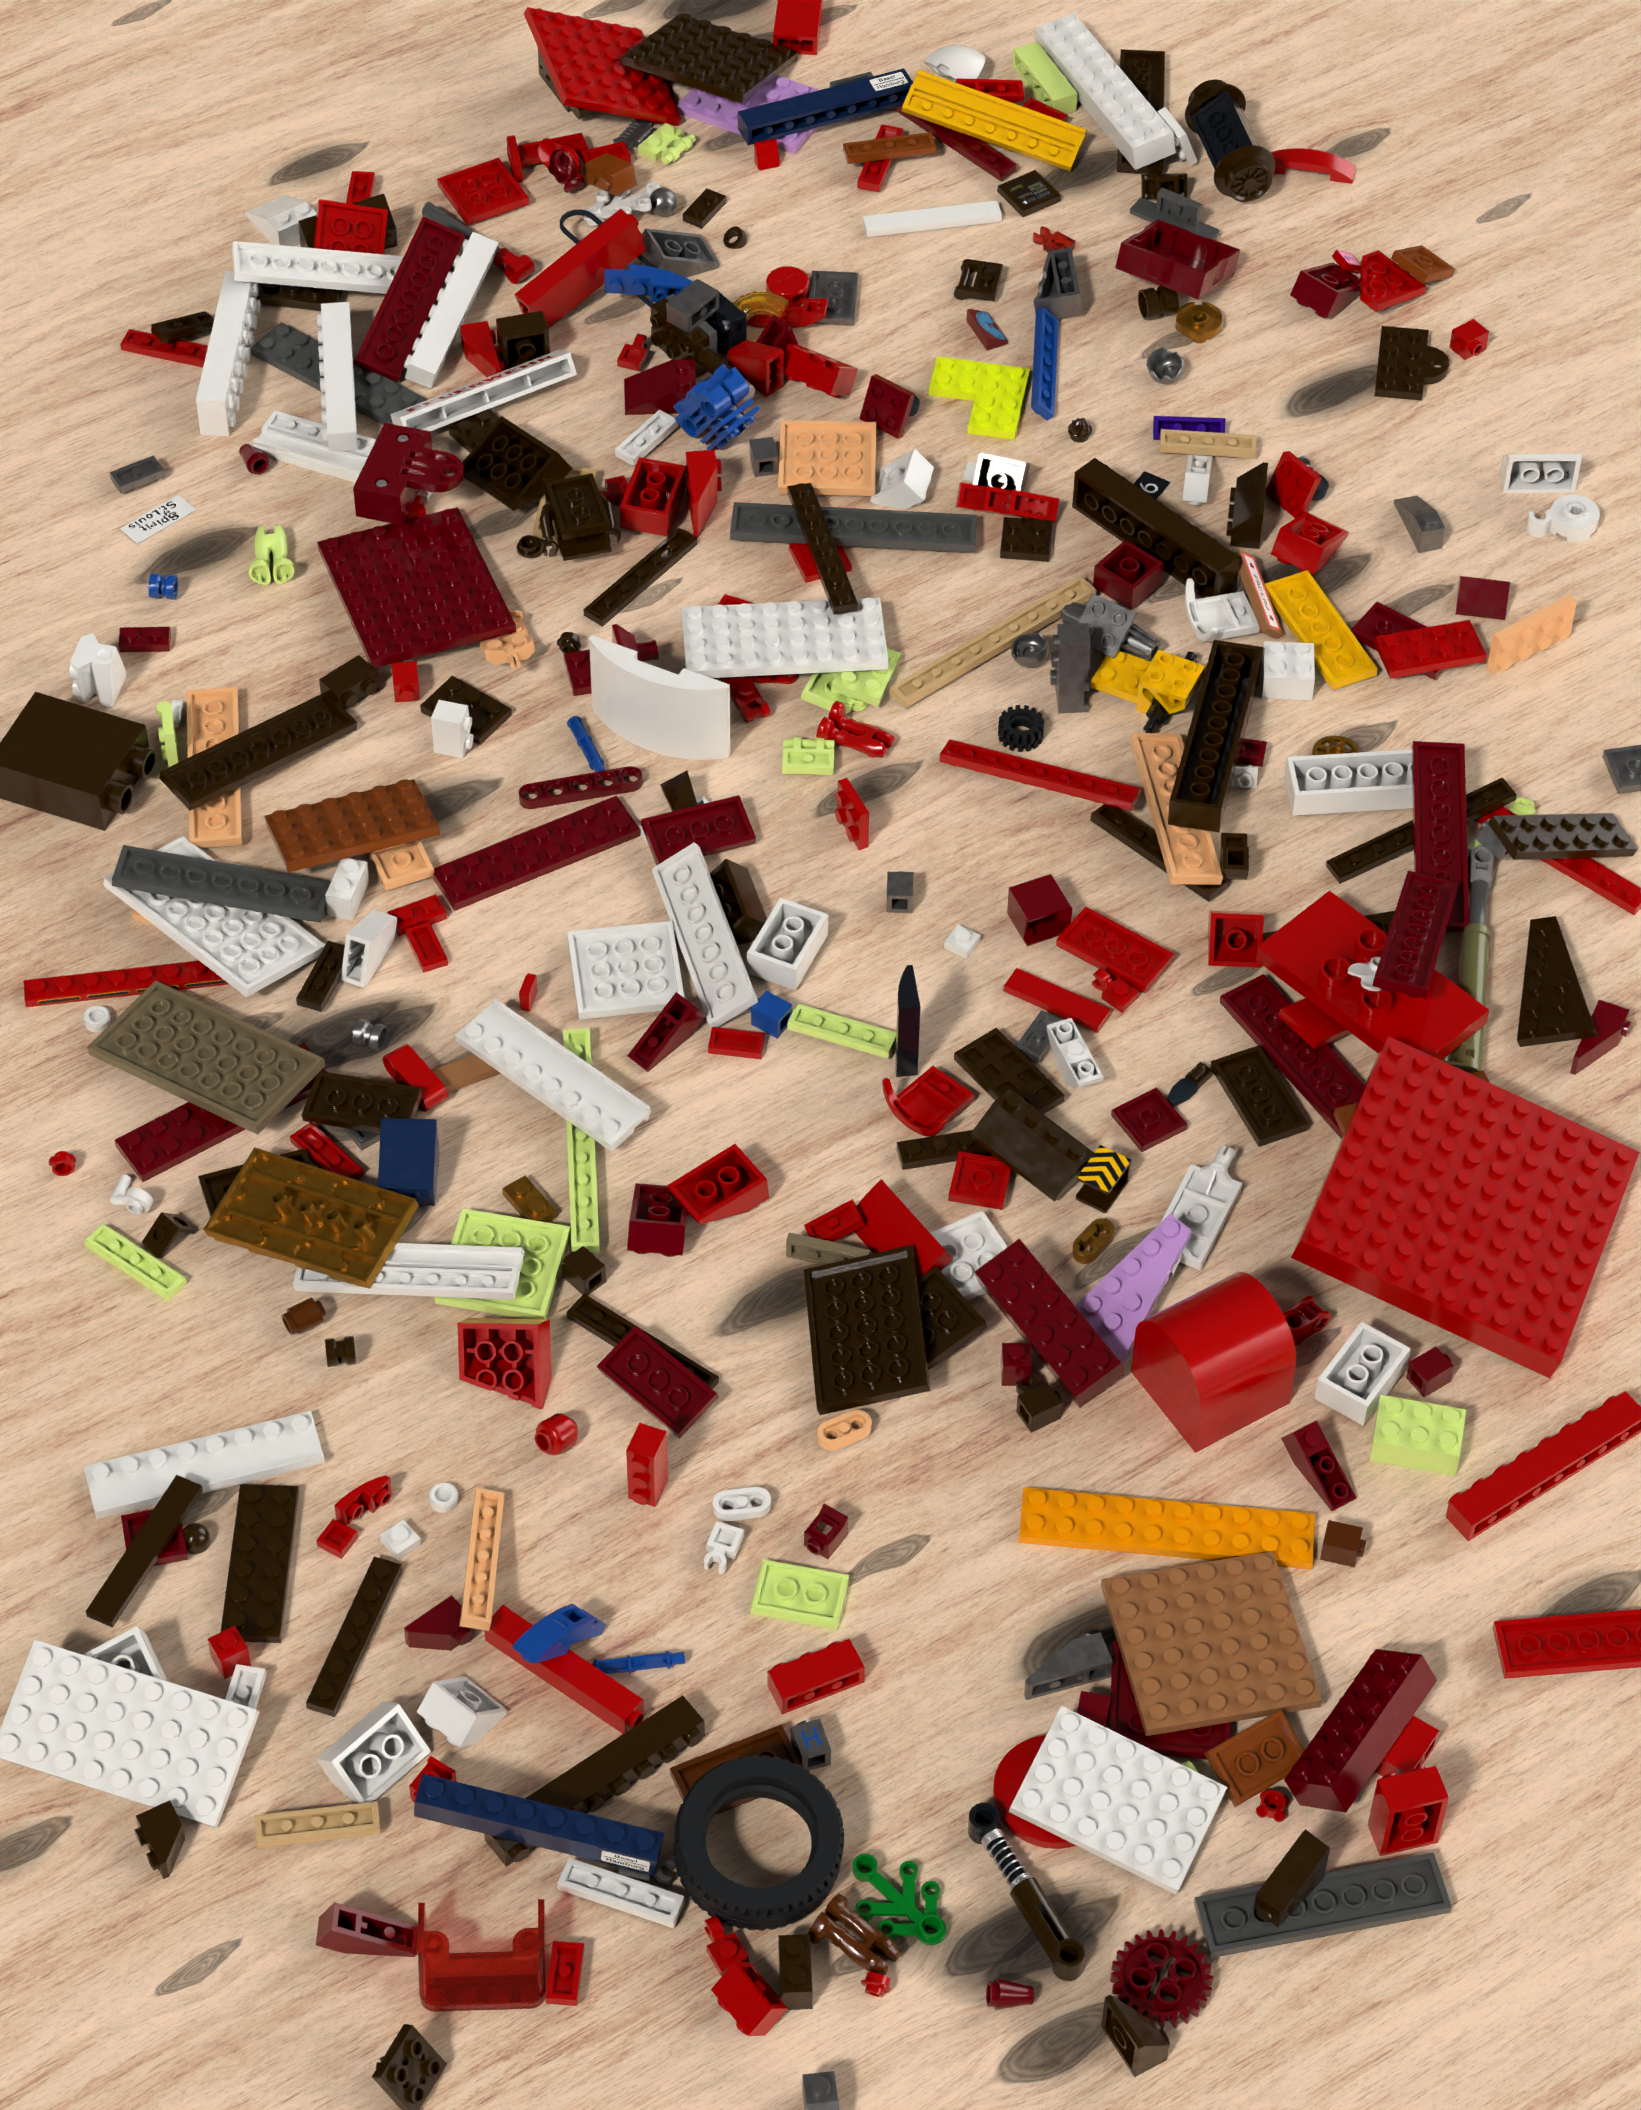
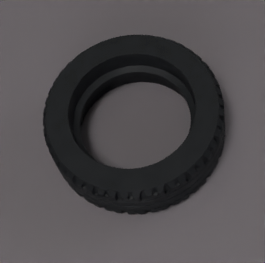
M742 1756L741 1758H734L731 1761L720 1763V1765L713 1767L711 1771L704 1773L695 1782V1785L691 1786L683 1799V1803L680 1805L676 1818L673 1846L677 1874L681 1877L680 1882L687 1894L692 1896L693 1902L703 1911H707L709 1916L713 1917L716 1915L720 1922H726L729 1926H735L740 1929L747 1928L748 1930L763 1931L765 1929L782 1928L787 1926V1924L796 1923L798 1920L805 1918L806 1914L812 1913L822 1904L823 1899H826L832 1890L834 1882L838 1877L843 1854V1820L831 1792L825 1789L823 1782L818 1780L814 1774H810L806 1768L775 1756ZM755 1797L772 1799L792 1808L806 1822L811 1835V1853L802 1872L791 1881L770 1888L746 1887L724 1877L712 1865L706 1849L707 1829L712 1818L721 1808L737 1800Z

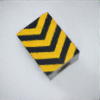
M1099 1145L1078 1175L1077 1180L1084 1183V1185L1076 1194V1200L1100 1212L1107 1213L1129 1182L1132 1160Z

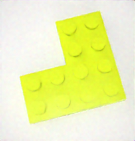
M937 356L929 386V395L974 401L968 424V434L1015 440L1029 381L1030 369Z

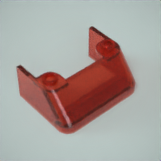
M538 1899V1928H525L518 1931L513 1938V1951L449 1953L448 1938L442 1932L428 1931L425 1903H418L420 2002L425 2009L433 2012L533 2009L544 2002L546 1997V1912L544 1899Z

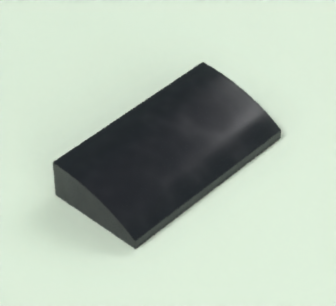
M913 965L906 966L898 988L896 1077L918 1075L921 1006Z

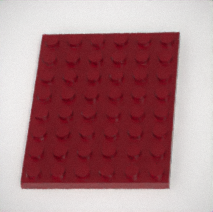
M458 507L407 519L403 525L391 523L317 542L319 553L365 655L373 668L516 632V624Z

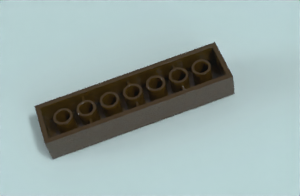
M1092 459L1075 471L1072 503L1074 509L1120 541L1127 540L1164 563L1163 570L1185 586L1186 580L1192 578L1194 581V592L1202 598L1236 592L1240 557L1235 552L1227 549L1216 539L1208 536L1197 526L1192 525L1179 514L1163 505L1162 502L1154 499L1143 489L1138 488L1098 459Z

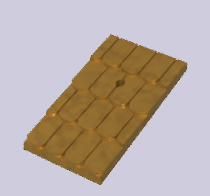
M254 1147L203 1230L207 1236L214 1237L217 1241L246 1248L252 1253L293 1263L299 1268L329 1275L332 1279L370 1289L375 1281V1277L380 1273L388 1259L387 1257L390 1256L419 1204L415 1198Z

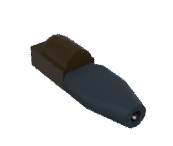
M1199 1062L1185 1078L1180 1079L1171 1088L1167 1097L1168 1102L1175 1107L1189 1100L1212 1077L1213 1070Z

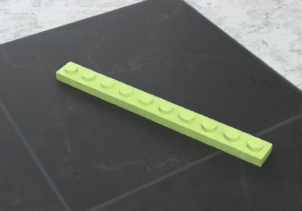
M590 1028L563 1029L564 1047L592 1066ZM567 1121L572 1252H575L582 1246L591 1253L600 1252L595 1140Z

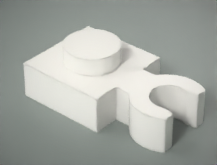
M716 1521L706 1544V1551L709 1553L704 1558V1569L708 1570L711 1563L718 1562L719 1574H723L726 1570V1557L735 1558L744 1537V1529Z

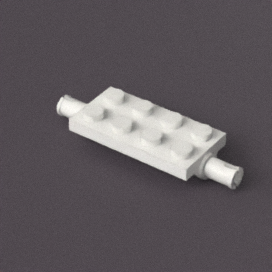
M1220 1146L1213 1162L1201 1168L1193 1164L1190 1165L1162 1219L1163 1221L1171 1213L1187 1226L1192 1234L1180 1259L1175 1263L1170 1272L1169 1279L1173 1277L1179 1263L1201 1270L1242 1189V1182L1232 1179L1228 1174L1227 1169L1235 1157V1152L1230 1147L1226 1154H1224L1226 1146Z

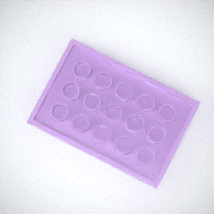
M776 76L741 104L692 88L677 105V110L679 114L741 135L738 130V111L818 91V89ZM817 128L775 138L777 146L781 150L796 154Z

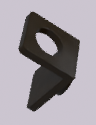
M161 1212L142 1243L158 1258H163L179 1232L195 1234L196 1229L178 1214Z

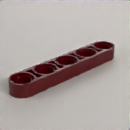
M627 766L529 783L519 789V803L523 808L537 809L634 792L643 785L642 772L637 767ZM628 776H635L636 778H638L634 782H628L625 780V778ZM604 780L612 782L610 786H602L599 783ZM577 785H585L587 786V789L583 791H578L574 789V787ZM553 789L562 791L559 795H552L549 792ZM529 793L537 795L535 799L531 800L524 798Z

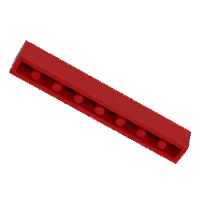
M1626 1391L1616 1397H1609L1602 1406L1596 1410H1588L1577 1422L1566 1424L1553 1437H1545L1538 1443L1537 1447L1530 1451L1525 1450L1521 1452L1508 1465H1500L1489 1477L1478 1479L1470 1489L1463 1493L1457 1492L1448 1501L1446 1518L1467 1541L1472 1540L1641 1433V1406Z

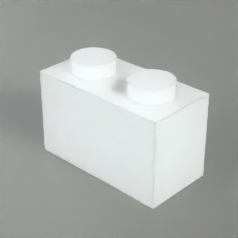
M438 700L431 716L434 753L464 758L467 749H471L474 739L473 734H470L472 717L469 716L468 705Z
M351 858L341 859L325 895L328 916L353 921L369 885L367 862Z

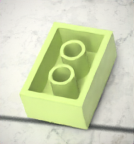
M1380 1395L1369 1461L1456 1476L1461 1453L1466 1409Z

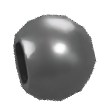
M662 187L657 188L650 195L651 211L654 214L663 217L669 216L674 212L677 206V198L673 191Z

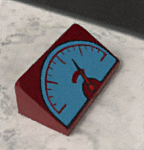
M967 309V323L986 350L1008 344L1007 339L988 312Z

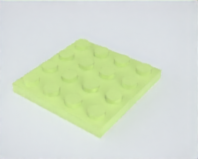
M462 1208L451 1245L522 1247L524 1249L525 1256L523 1257L515 1300L434 1297L435 1304L522 1319H546L571 1235V1226Z

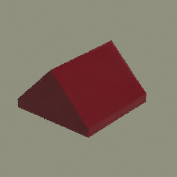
M1459 576L1455 614L1505 620L1510 582Z

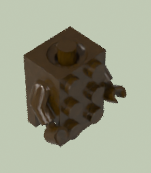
M593 473L545 482L546 504L542 507L539 519L542 537L546 540L543 554L546 557L548 556L546 549L548 546H552L555 549V555L559 547L563 561L611 552L609 535H615L619 543L621 533L614 526L617 523L613 505L599 493ZM552 536H555L557 543L553 541Z

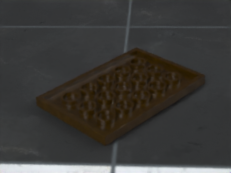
M912 1245L804 1269L816 1406L819 1415L931 1391L916 1258Z

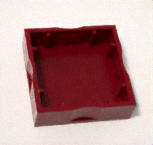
M1157 219L1146 226L1140 233L1134 234L1121 242L1115 269L1199 300L1234 276L1240 249Z

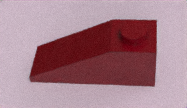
M676 992L627 1056L649 1072L690 1038L707 1015Z
M1598 1000L1591 1016L1598 1036L1581 1039L1573 1058L1571 1074L1576 1075L1615 1048L1621 1036H1627L1631 1026V1021L1627 1020L1629 1009Z
M334 1902L319 1916L316 1946L346 1954L415 1957L418 1949L420 1926Z

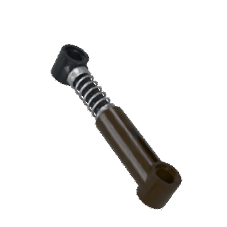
M989 1803L976 1804L969 1812V1837L973 1842L982 1844L985 1850L989 1851V1856L994 1858V1864L998 1865L997 1869L1002 1872V1877L1006 1878V1884L1010 1885L1011 1898L1051 1960L1054 1974L1063 1981L1076 1980L1083 1972L1085 1958L1083 1945L1072 1937L1037 1879L1031 1878L1029 1873L1024 1872L1025 1866L1020 1865L1021 1860L1016 1859V1853L1011 1851L1012 1846L1007 1845L1008 1839H1006L1003 1828L999 1823L998 1810ZM978 1822H987L989 1825L981 1826ZM1071 1957L1075 1961L1071 1963L1065 1962L1063 1958Z

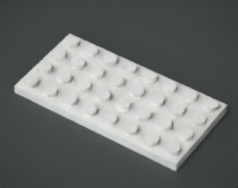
M880 598L856 599L858 611L833 615L828 600L681 607L686 669L710 678L887 670L888 654Z
M184 836L156 850L215 861L193 843H189V840ZM114 873L104 878L103 886L246 998L316 959L325 947L324 943L290 917L112 886Z
M34 1640L0 1728V1759L151 1808L170 1800L179 1817L218 1828L260 1712L257 1709Z

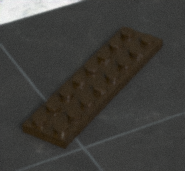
M1121 49L1120 69L1158 113L1160 109L1164 108L1165 51ZM1117 149V172L1162 174L1163 159L1135 170L1119 149Z
M326 691L160 771L159 779L191 811L357 730V722Z

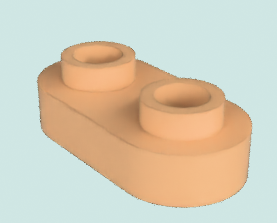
M852 1410L820 1424L817 1429V1442L823 1449L835 1451L860 1441L871 1432V1417L863 1410ZM858 1426V1427H861V1428L858 1429V1430H856V1429H854L853 1427Z

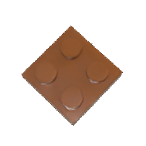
M1423 245L1395 250L1391 257L1393 261L1398 263L1399 268L1409 271L1415 276L1417 281L1422 283L1452 277L1455 268Z

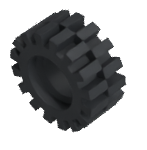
M1016 705L1015 709L1011 706L1007 712L1005 710L1002 712V716L999 717L998 736L999 741H1003L1002 745L1005 748L1009 745V750L1014 751V748H1018V752H1022V748H1025L1026 752L1031 751V746L1036 749L1038 744L1042 743L1044 718H1042L1040 712L1036 714L1037 709L1032 708L1029 710L1027 705H1024V709H1020V705ZM1017 726H1024L1029 728V730L1018 731L1013 728Z

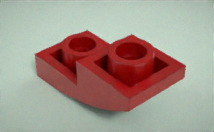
M386 1475L375 1478L345 1495L334 1505L336 1520L347 1526L352 1520L359 1518L364 1508L374 1513L380 1506L386 1505L392 1496L390 1478Z

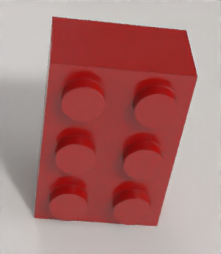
M639 457L620 505V528L668 537L686 489V466Z
M1420 1766L1412 1769L1410 1772L1398 1775L1390 1773L1384 1775L1381 1779H1377L1368 1827L1379 1856L1438 1843L1449 1796L1437 1766L1427 1768Z

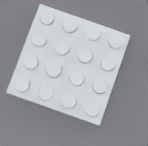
M672 921L567 932L579 1020L662 1011L676 992L684 997Z

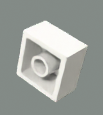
M1264 641L1261 669L1262 699L1312 701L1315 683L1314 643Z

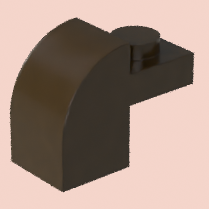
M1221 832L1220 868L1223 879L1247 880L1249 872V847H1247L1246 833Z

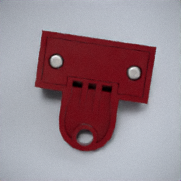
M384 423L353 487L356 516L403 525L419 490L442 493L451 491L459 486L464 476L461 460L453 454L433 450L431 431ZM448 473H455V475H453V476H448V475H446V474H448Z

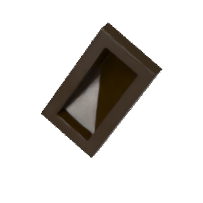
M688 771L660 784L671 811L698 805Z

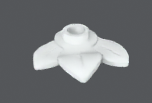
M1380 957L1371 958L1367 964L1355 963L1348 968V974L1361 978L1360 984L1364 989L1368 991L1382 990L1372 986Z

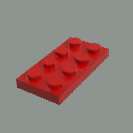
M1470 620L1375 636V647L1390 679L1486 661V652Z
M1086 906L1056 940L1057 947L1098 969H1104L1115 978L1120 977L1143 993L1148 991L1174 960V953Z

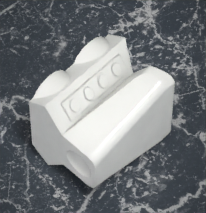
M93 633L81 636L71 658L69 676L73 679V696H76L84 704L97 693L101 705L113 707L127 676L119 652L115 646L99 644Z

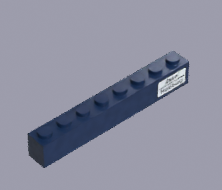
M903 68L738 111V130L747 145H752L755 142L771 140L903 105L913 81Z
M422 1774L414 1802L415 1817L650 1875H655L664 1837L663 1832L427 1774Z

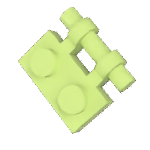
M664 123L638 145V153L655 162L661 158L662 163L668 165L670 162H675L683 151H688L692 147V143L696 141V138L693 134L685 137L682 130Z
M794 736V739H783L782 774L833 775L834 740H824V738L819 737L817 739H801L799 736Z

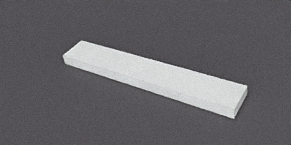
M998 201L863 216V225L867 237L1002 222Z

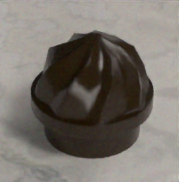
M1077 418L1072 420V423L1068 426V433L1073 441L1081 443L1088 440L1092 433V427L1085 418Z

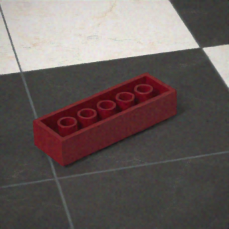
M1020 1238L974 1272L979 1285L1026 1343L1031 1344V1349L1079 1408L1125 1375L1121 1361Z
M1374 1650L1284 1779L1299 1805L1345 1813L1348 1811L1437 1681L1422 1654Z

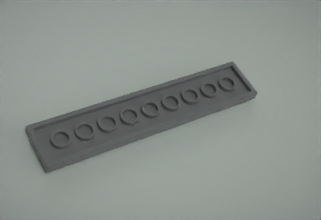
M734 502L730 540L806 544L792 505ZM821 507L834 543L838 546L975 553L977 515Z

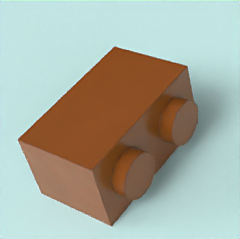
M605 153L585 163L586 178L589 184L616 196L637 186L634 165Z

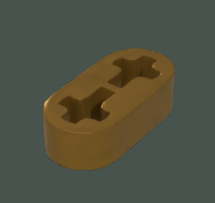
M1102 1218L1094 1220L1073 1242V1258L1081 1264L1092 1263L1112 1243L1115 1228L1113 1223ZM1090 1245V1251L1085 1250Z

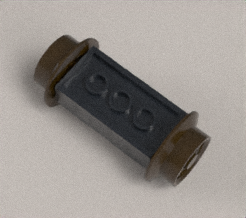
M1208 80L1199 84L1191 92L1185 110V121L1188 127L1197 133L1215 170L1214 183L1218 191L1239 202L1256 200L1263 196L1271 186L1272 176L1275 171L1274 157L1269 150L1260 146L1244 113L1246 99L1243 92L1238 87L1227 84L1222 80Z

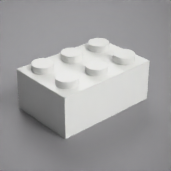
M780 898L747 952V973L796 990L828 936V914Z
M1361 1321L1318 1378L1314 1399L1364 1426L1378 1408L1380 1395L1387 1396L1407 1369L1411 1348Z

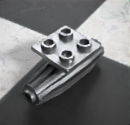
M1092 594L1087 605L1071 602V604L1065 605L1061 611L1060 617L1063 619V624L1088 623L1091 641L1090 648L1113 659L1116 658L1119 651L1152 661L1157 651L1160 650L1161 643L1159 640L1133 624L1137 613L1096 594Z

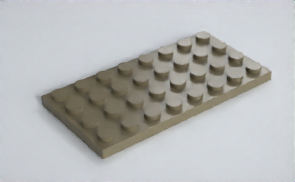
M158 981L151 984L87 1046L89 1055L257 1135L325 1067L324 1058Z

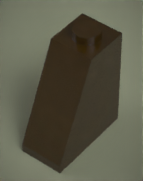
M1306 1829L1301 1833L1256 1894L1253 1909L1256 1910V1913L1262 1920L1271 1922L1276 1927H1279L1324 1878L1330 1847Z

